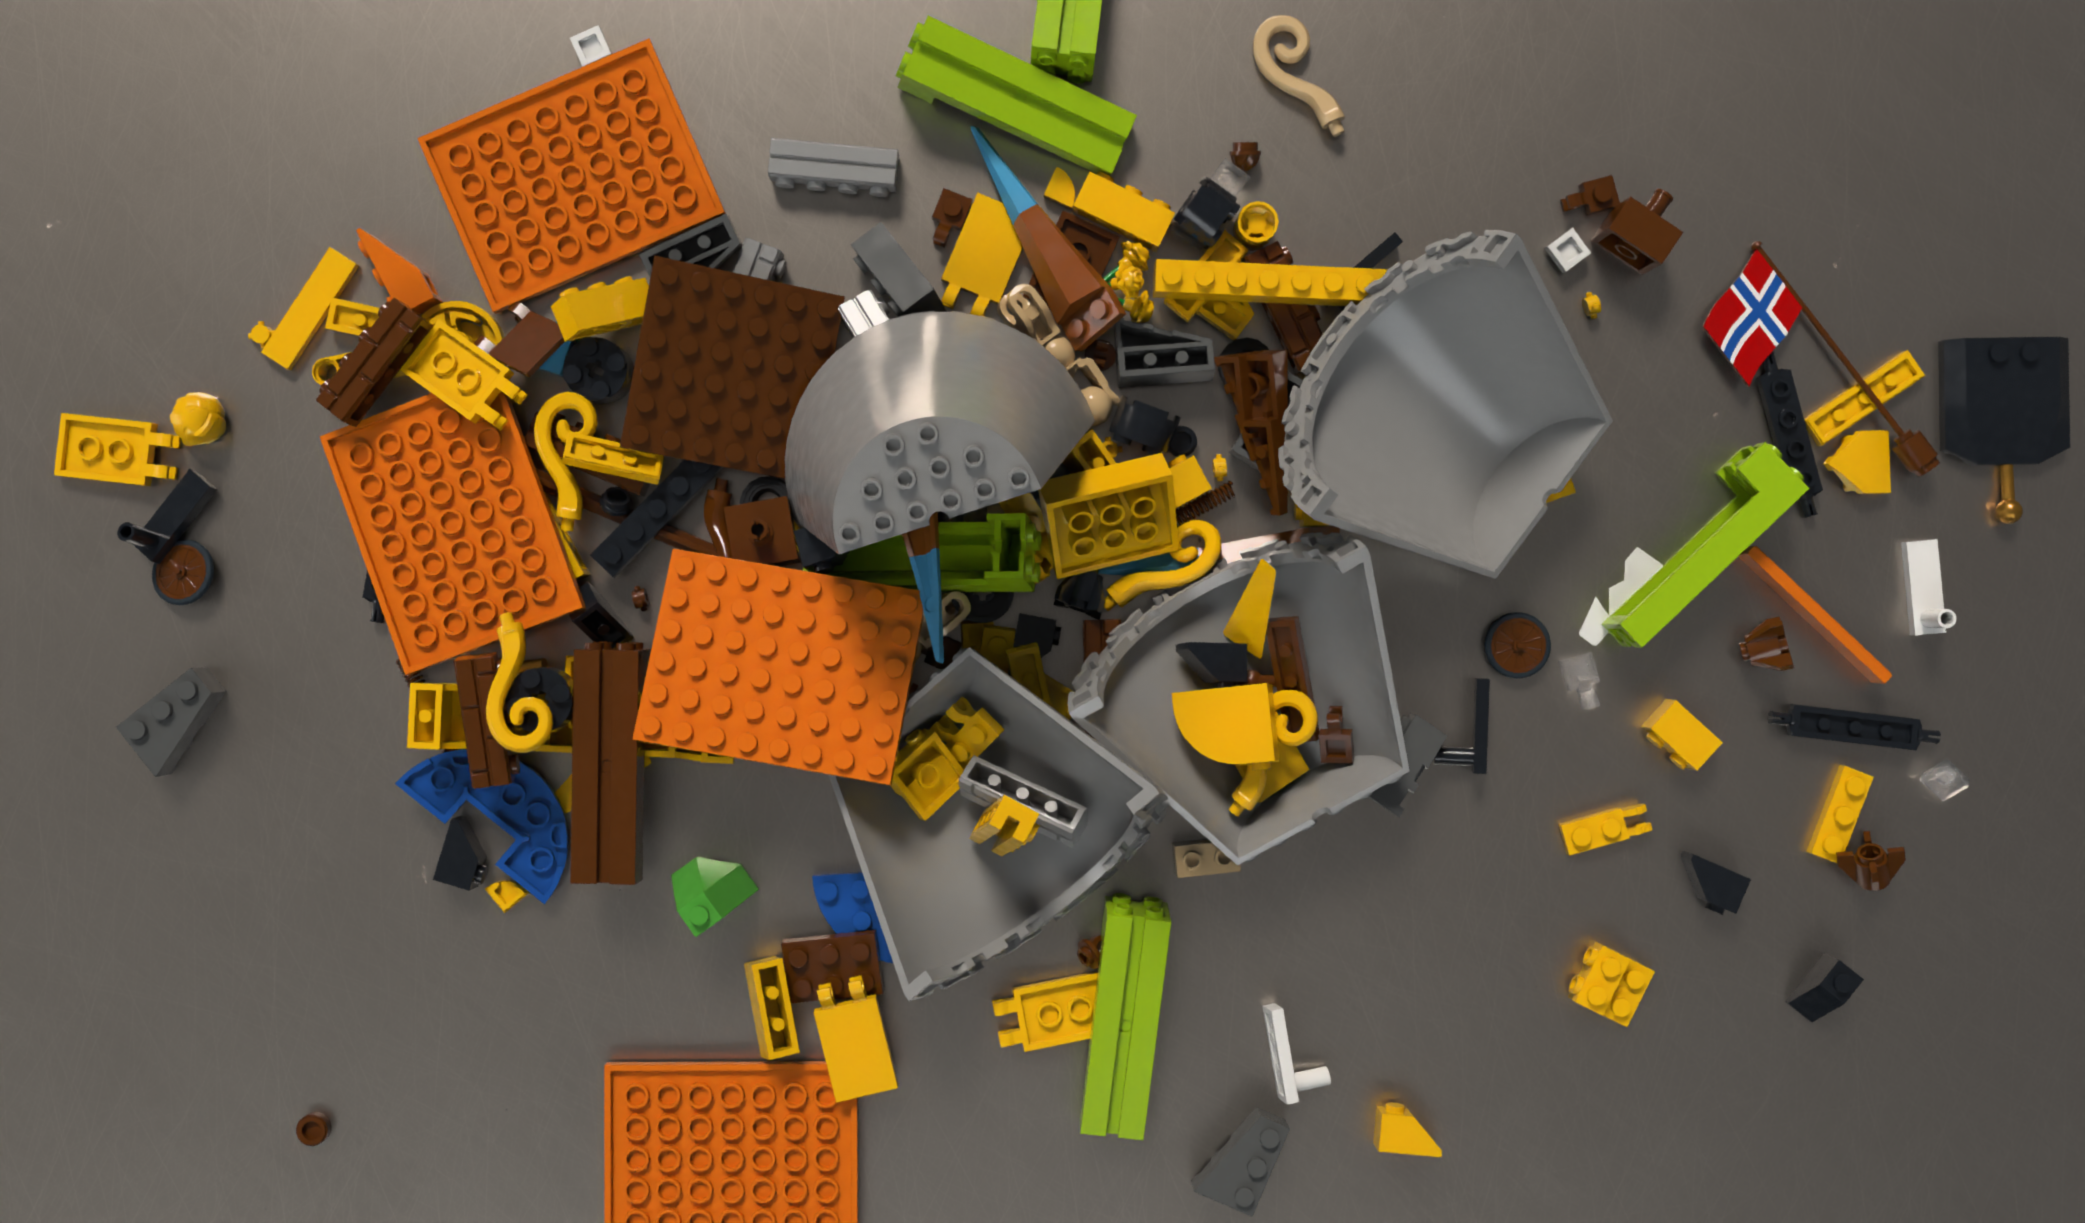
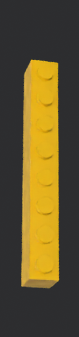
M1156 259L1153 273L1152 298L1347 306L1352 301L1357 305L1369 294L1364 288L1374 280L1382 278L1388 269Z

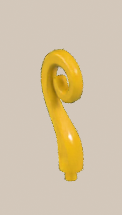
M562 392L549 398L539 410L534 425V439L538 454L557 487L556 516L562 517L560 530L573 532L575 519L581 520L583 500L575 477L565 464H561L562 459L554 448L551 438L552 423L558 412L564 409L576 410L582 415L584 424L580 431L574 433L593 437L597 429L598 420L595 408L588 399L575 392ZM561 419L557 423L556 432L558 438L566 443L568 431H573L570 430L569 423Z
M1199 519L1190 520L1177 527L1179 550L1169 552L1170 556L1181 563H1187L1197 558L1199 551L1195 546L1185 549L1181 547L1183 540L1191 535H1199L1204 539L1205 547L1201 555L1190 565L1177 570L1143 571L1121 577L1106 589L1109 595L1105 598L1103 607L1108 612L1117 604L1123 608L1144 592L1184 586L1203 577L1215 565L1221 553V537L1217 528L1207 521Z
M508 612L499 616L502 626L496 630L502 650V659L488 694L486 719L492 736L502 747L516 753H528L538 749L549 739L553 728V716L549 706L543 700L535 697H524L515 702L511 707L509 714L510 722L515 726H520L524 721V714L528 711H533L538 716L537 728L528 735L519 736L512 733L505 722V699L524 662L526 654V637L521 622H515L513 614Z
M1281 690L1273 693L1275 712L1284 706H1291L1296 708L1303 718L1301 729L1296 733H1291L1287 730L1288 716L1285 714L1278 715L1276 717L1278 741L1287 746H1299L1307 742L1313 736L1318 723V715L1314 703L1307 695L1297 690ZM1252 764L1247 765V771L1243 780L1231 795L1235 800L1229 808L1232 814L1239 817L1244 809L1251 811L1255 807L1266 785V769L1252 770Z

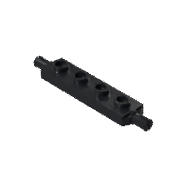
M1773 351L1763 362L1765 373L1756 378L1773 445L1782 453L1781 459L1789 467H1794L1803 475V482L1809 487V490L1798 500H1800L1803 517H1811L1818 514L1813 496L1823 491L1791 369H1778Z
M1791 704L1788 713L1774 711L1768 713V716L1780 717V719L1768 718V723L1786 725L1787 735L1908 750H1917L1920 742L1935 744L1940 742V738L1928 737V735L1941 737L1939 730L1922 729L1920 719L1795 704Z

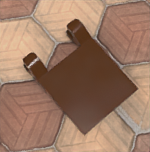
M518 301L508 308V311L515 315L514 319L518 324L497 345L482 335L473 344L503 365L530 378L565 341L558 323L529 310Z

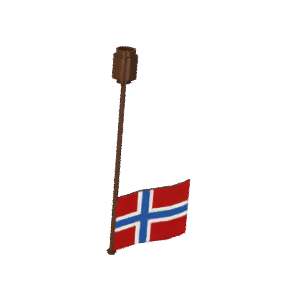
M1760 241L1752 243L1751 251L1753 253L1739 277L1713 305L1702 326V329L1745 385L1750 387L1760 365L1785 338L1802 310L1898 436L1893 439L1896 444L1891 449L1906 469L1920 477L1935 468L1940 463L1936 458L1938 453L1921 431L1912 432L1911 429L1903 431L1762 249L1760 245L1763 243Z

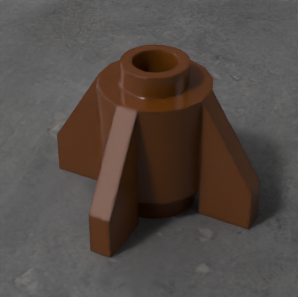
M1780 617L1766 619L1749 634L1744 635L1745 642L1739 643L1743 661L1750 660L1751 666L1778 671L1794 668L1783 622L1780 620Z
M1863 831L1864 844L1857 849L1855 855L1853 851L1836 852L1837 864L1861 888L1869 891H1879L1890 884L1892 878L1906 861L1904 847L1887 848L1886 853L1880 845L1872 843L1870 831Z

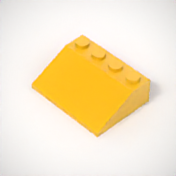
M1162 453L1052 478L1038 490L1057 579L1179 550L1173 474Z

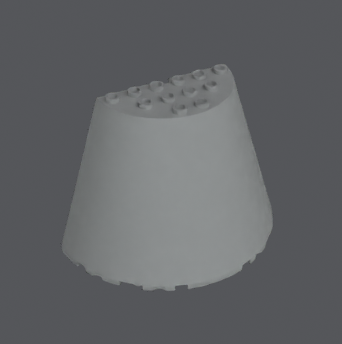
M1485 230L1484 236H1476L1471 231L1462 233L1453 240L1445 238L1426 246V254L1414 261L1408 260L1404 264L1396 263L1386 271L1382 278L1374 280L1364 288L1369 294L1356 305L1351 301L1324 332L1304 363L1301 372L1305 377L1300 388L1294 385L1289 396L1291 401L1288 408L1284 411L1281 422L1285 426L1286 434L1284 445L1278 448L1279 467L1284 471L1282 480L1284 486L1292 493L1291 499L1314 520L1496 579L1548 509L1546 506L1547 498L1551 494H1556L1563 490L1613 420L1522 239L1512 232Z
M927 311L892 318L872 326L839 348L817 371L800 398L791 421L785 452V482L792 514L795 521L836 553L842 554L930 525L929 519L935 512H945L949 518H953L1041 489L1095 420L1086 398L1065 366L1047 351L1044 346L1027 334L995 319L959 311Z
M1322 532L1307 533L1300 536L1301 542L1287 544L1285 540L1279 542L1276 539L1266 542L1259 547H1251L1240 551L1242 559L1235 562L1227 563L1225 558L1217 561L1211 570L1200 579L1184 586L1166 589L1153 597L1152 601L1155 605L1144 614L1139 608L1134 611L1124 623L1118 625L1109 633L1110 637L1106 640L1107 646L1099 655L1097 652H1092L1081 666L1082 671L1072 682L1076 691L1075 693L1070 692L1068 694L1067 703L1072 719L1099 743L1161 788L1168 797L1169 805L1236 865L1250 862L1256 859L1263 851L1273 846L1282 845L1294 834L1311 829L1316 825V818L1321 814L1328 812L1329 815H1336L1343 811L1347 805L1358 799L1369 797L1375 790L1386 784L1397 782L1404 774L1410 771L1371 556L1367 546L1352 536H1348L1345 541L1340 533L1323 535ZM1264 559L1276 570L1269 618L1299 616L1313 698L1318 715L1319 731L1320 729H1328L1327 713H1329V706H1342L1343 729H1352L1354 761L1353 763H1321L1319 739L1317 741L1305 742L1297 746L1310 770L1264 801L1257 803L1251 811L1244 809L1240 816L1237 817L1229 811L1230 806L1235 801L1231 795L1243 780L1235 764L1217 762L1202 755L1188 743L1177 725L1173 711L1172 693L1217 688V684L1204 683L1176 652V645L1186 642L1234 643L1223 634V631L1260 560ZM1267 635L1261 659L1247 651V670H1256L1261 675L1274 674ZM1272 687L1273 693L1277 692V688ZM1280 709L1277 710V713L1279 715L1281 714Z
M970 647L957 652L952 658L953 662L945 669H940L933 673L928 679L929 683L921 690L919 689L909 694L898 751L907 745L905 739L911 732L916 729L923 730L924 728L929 730L944 715H947L946 711L952 704H955L960 697H964L976 712L983 707L1005 729L979 758L1087 807L1088 824L1074 848L1062 844L1061 840L1056 841L1037 832L1031 842H1027L1025 846L1021 845L1019 849L1016 848L1013 853L1009 852L1001 857L991 851L998 836L993 835L981 844L969 839L986 807L962 797L960 789L926 821L918 818L905 799L896 794L889 785L829 775L903 993L908 1001L932 995L933 990L938 986L941 990H944L958 981L971 977L983 970L984 966L981 961H988L993 957L999 959L1005 954H1010L1022 944L1043 932L1041 927L1047 925L1049 920L1054 918L1055 921H1058L1118 871L1116 865L1120 863L1123 857L1126 861H1129L1136 854L1135 852L1150 838V832L1147 828L1153 821L1156 825L1161 823L1167 813L1165 809L1169 806L1168 797L1161 788ZM953 721L959 730L964 726L962 723Z

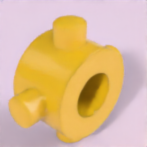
M1587 292L1586 298L1582 299V307L1586 316L1596 319L1598 318L1597 313L1601 312V303L1597 295Z
M258 321V325L252 328L251 333H248V338L259 343L261 349H263L275 330L265 326L264 321Z
M1104 437L1105 442L1103 444L1113 459L1118 453L1123 452L1122 446H1117L1115 442L1111 441V437Z
M1216 454V458L1212 459L1213 476L1217 477V481H1223V477L1227 476L1226 458H1222V454Z

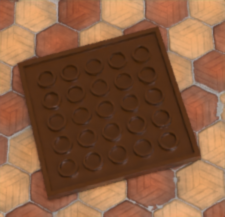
M654 256L620 447L785 479V452L791 421L799 400L811 379L835 353L841 321V314L838 308L839 305L844 303L845 296Z

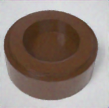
M320 1112L307 1114L300 1119L296 1127L298 1139L307 1146L321 1144L331 1133L329 1118Z

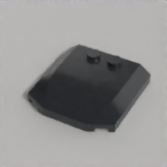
M1960 338L1938 342L1940 451L1951 453L1961 458L1962 462L1971 466L2040 464L2070 448L2068 338Z

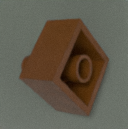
M1657 188L1646 206L1630 196L1611 209L1591 241L1641 275L1660 266L1683 234V231L1661 217L1668 205L1673 201L1672 195L1665 190Z
M787 496L723 507L732 559L779 567L801 563L794 534L793 514Z

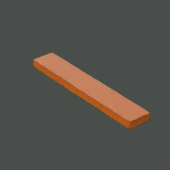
M1749 546L1738 556L1871 683L1885 684L1892 677V673L1757 546Z

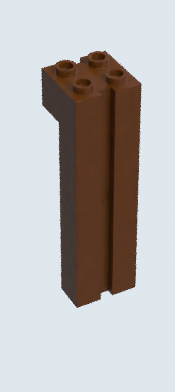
M612 642L584 643V648L574 649L570 884L609 883L636 885L643 880L645 742L632 739L651 649L643 648V642L616 643V648H612Z

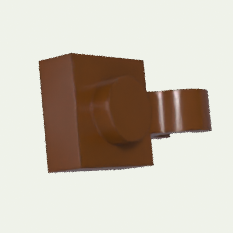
M1612 175L1583 182L1579 185L1580 192L1567 195L1565 199L1560 200L1563 212L1585 207L1587 215L1613 209L1620 204Z
M943 188L932 215V220L939 222L933 236V244L945 248L952 228L962 230L973 199Z
M1329 706V713H1327L1328 729H1320L1319 732L1321 763H1353L1354 745L1352 729H1343L1342 706Z

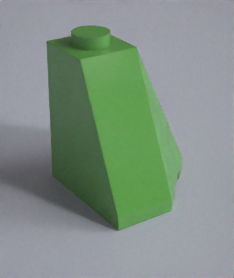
M697 856L671 875L677 912L695 937L720 921L759 890L741 863L724 862Z

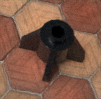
M1099 569L1066 577L1057 587L1053 605L1070 608L1095 619H1100L1105 597L1103 577L1098 574Z

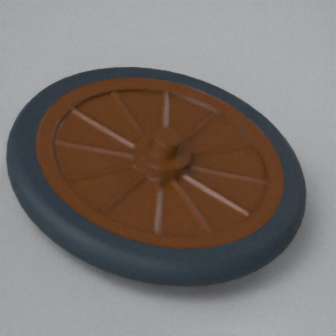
M178 540L161 563H154L152 568V582L155 591L164 601L173 605H188L200 599L209 589L214 576V563L211 554L202 544L193 540Z
M1514 612L1498 618L1489 628L1485 638V653L1489 663L1497 672L1509 678L1520 679L1534 675L1546 664L1551 651V640L1546 627L1536 617L1527 613Z

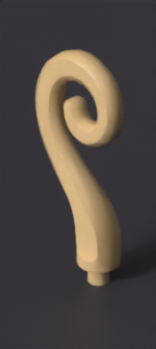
M1278 15L1268 18L1259 26L1253 39V55L1260 72L1277 88L1307 103L1315 112L1322 129L1329 128L1333 137L1341 135L1345 132L1341 124L1345 116L1336 99L1323 88L1284 72L1276 65L1270 55L1269 42L1272 36L1278 32L1287 31L1297 39L1296 47L1288 49L1284 44L1279 43L1275 46L1274 53L1283 63L1292 64L1299 62L1307 55L1310 48L1308 30L1303 23L1291 16Z

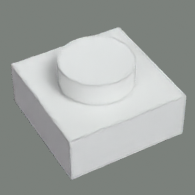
M599 25L570 37L582 67L612 54Z
M1573 228L1544 248L1562 273H1565L1591 254Z

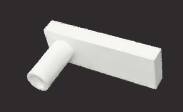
M1938 539L1902 542L1909 633L1911 636L1946 633V628L1954 626L1957 618L1952 610L1944 609Z
M1275 1003L1263 1005L1278 1098L1287 1105L1299 1102L1298 1092L1330 1085L1331 1077L1326 1066L1294 1073L1284 1010Z

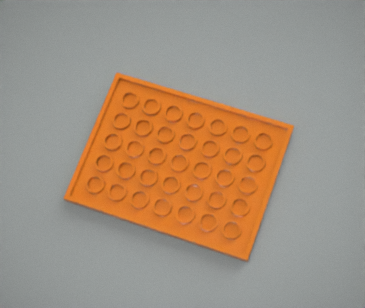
M650 38L417 138L492 312L495 314L508 309L518 301L523 303L726 214Z
M500 392L489 406L509 420L501 431L482 417L475 425L434 394L430 393L363 419L357 427L348 425L320 436L405 675H412L498 642L499 638L496 630L502 626L499 618L501 614L511 612L514 621L521 622L524 631L586 608L510 397L503 392Z
M672 549L632 739L651 744L891 786L924 617L920 590Z
M826 1061L607 1062L604 1065L605 1223H859L858 1098L836 1103Z

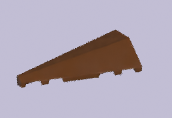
M1262 350L1214 357L1216 367H1221L1227 382L1224 385L1226 394H1231L1238 413L1234 416L1251 461H1256L1262 479L1259 480L1261 489L1267 490L1273 508L1270 509V513L1276 516L1288 513V489L1284 486L1282 480L1284 471L1279 467L1278 448L1284 445L1286 434L1285 426L1281 422L1284 411L1288 408L1287 350Z

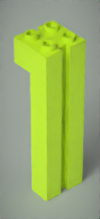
M1037 0L1031 46V65L1054 76L1055 74L1068 75L1067 79L1073 83L1092 82L1102 0Z
M929 15L924 24L917 23L908 44V48L913 50L912 54L905 51L895 75L901 79L897 88L931 104L934 98H937L1096 174L1098 171L1108 175L1113 173L1122 152L1121 149L1136 119V114Z
M1763 442L1753 447L1751 445L1742 447L1715 473L1732 490L1736 497L1602 623L1605 629L1622 647L1633 646L1642 648L1809 490V487L1803 482V475L1794 467H1789L1781 459L1782 453L1774 445Z
M1026 513L987 514L988 522H938L941 592H1035V582H1040L1041 572L1040 564L1035 563L1034 555L1036 551L1041 550L1042 539L1041 532L1037 531L1035 523L1031 522ZM902 534L851 550L842 565L833 567L834 570L826 574L918 590Z
M1114 893L1113 896H1105L1101 925L1102 943L1080 1115V1134L1106 1136V1133L1118 1134V1138L1144 1140L1171 930L1168 903L1163 902L1158 897L1148 896L1144 897L1142 902L1131 901V896L1124 893Z

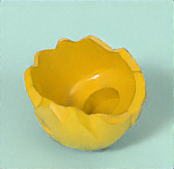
M192 392L178 398L169 416L175 433L181 438L185 446L208 445L217 441L226 431L224 408L217 398L208 393Z

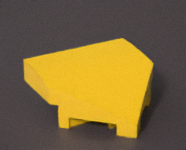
M1889 430L1855 431L1853 435L1843 436L1841 446L1835 454L1827 457L1823 465L1828 471L1833 470L1843 482L1845 492L1855 491L1857 494L1891 493Z

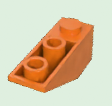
M361 228L356 230L361 239L357 242L361 252L367 259L370 258L375 266L372 269L375 279L380 286L383 287L385 285L390 295L387 297V302H391L393 298H396L418 314L443 303L429 274Z

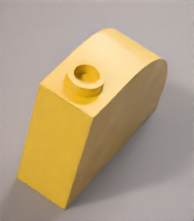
M1262 683L1172 693L1173 711L1177 725L1188 743L1202 755L1226 764H1252V770L1272 769V762H1280L1273 688L1271 684Z

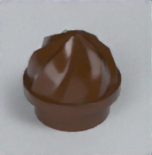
M1233 142V151H1229V155L1235 167L1242 171H1248L1257 165L1261 151H1258V142Z

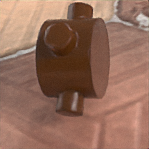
M635 586L634 591H632L634 606L636 609L641 608V611H646L649 606L647 591L645 588L640 589V586Z

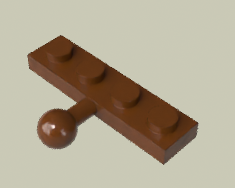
M1299 616L1269 618L1266 635L1274 674L1261 675L1258 671L1250 669L1247 670L1248 682L1238 683V685L1269 683L1272 687H1276L1277 691L1297 690L1303 692L1314 703ZM1291 706L1280 708L1281 714L1287 715L1289 719L1287 730L1291 733L1298 732L1303 724L1301 713ZM1318 723L1313 736L1308 741H1317L1319 739Z

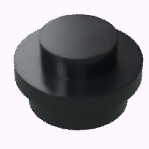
M1178 426L1169 452L1176 457L1183 454L1187 457L1192 454L1197 446L1195 432L1189 427Z
M610 487L601 495L600 507L611 516H624L632 508V499L627 490L621 487Z

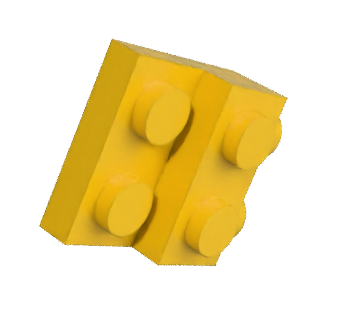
M924 728L923 730L916 729L911 732L905 739L907 745L898 751L891 788L896 794L905 799L920 820L926 821L960 789L959 779L964 769L937 733Z
M1595 941L1593 947H1589L1584 954V965L1579 975H1575L1570 982L1568 998L1628 1027L1655 971Z

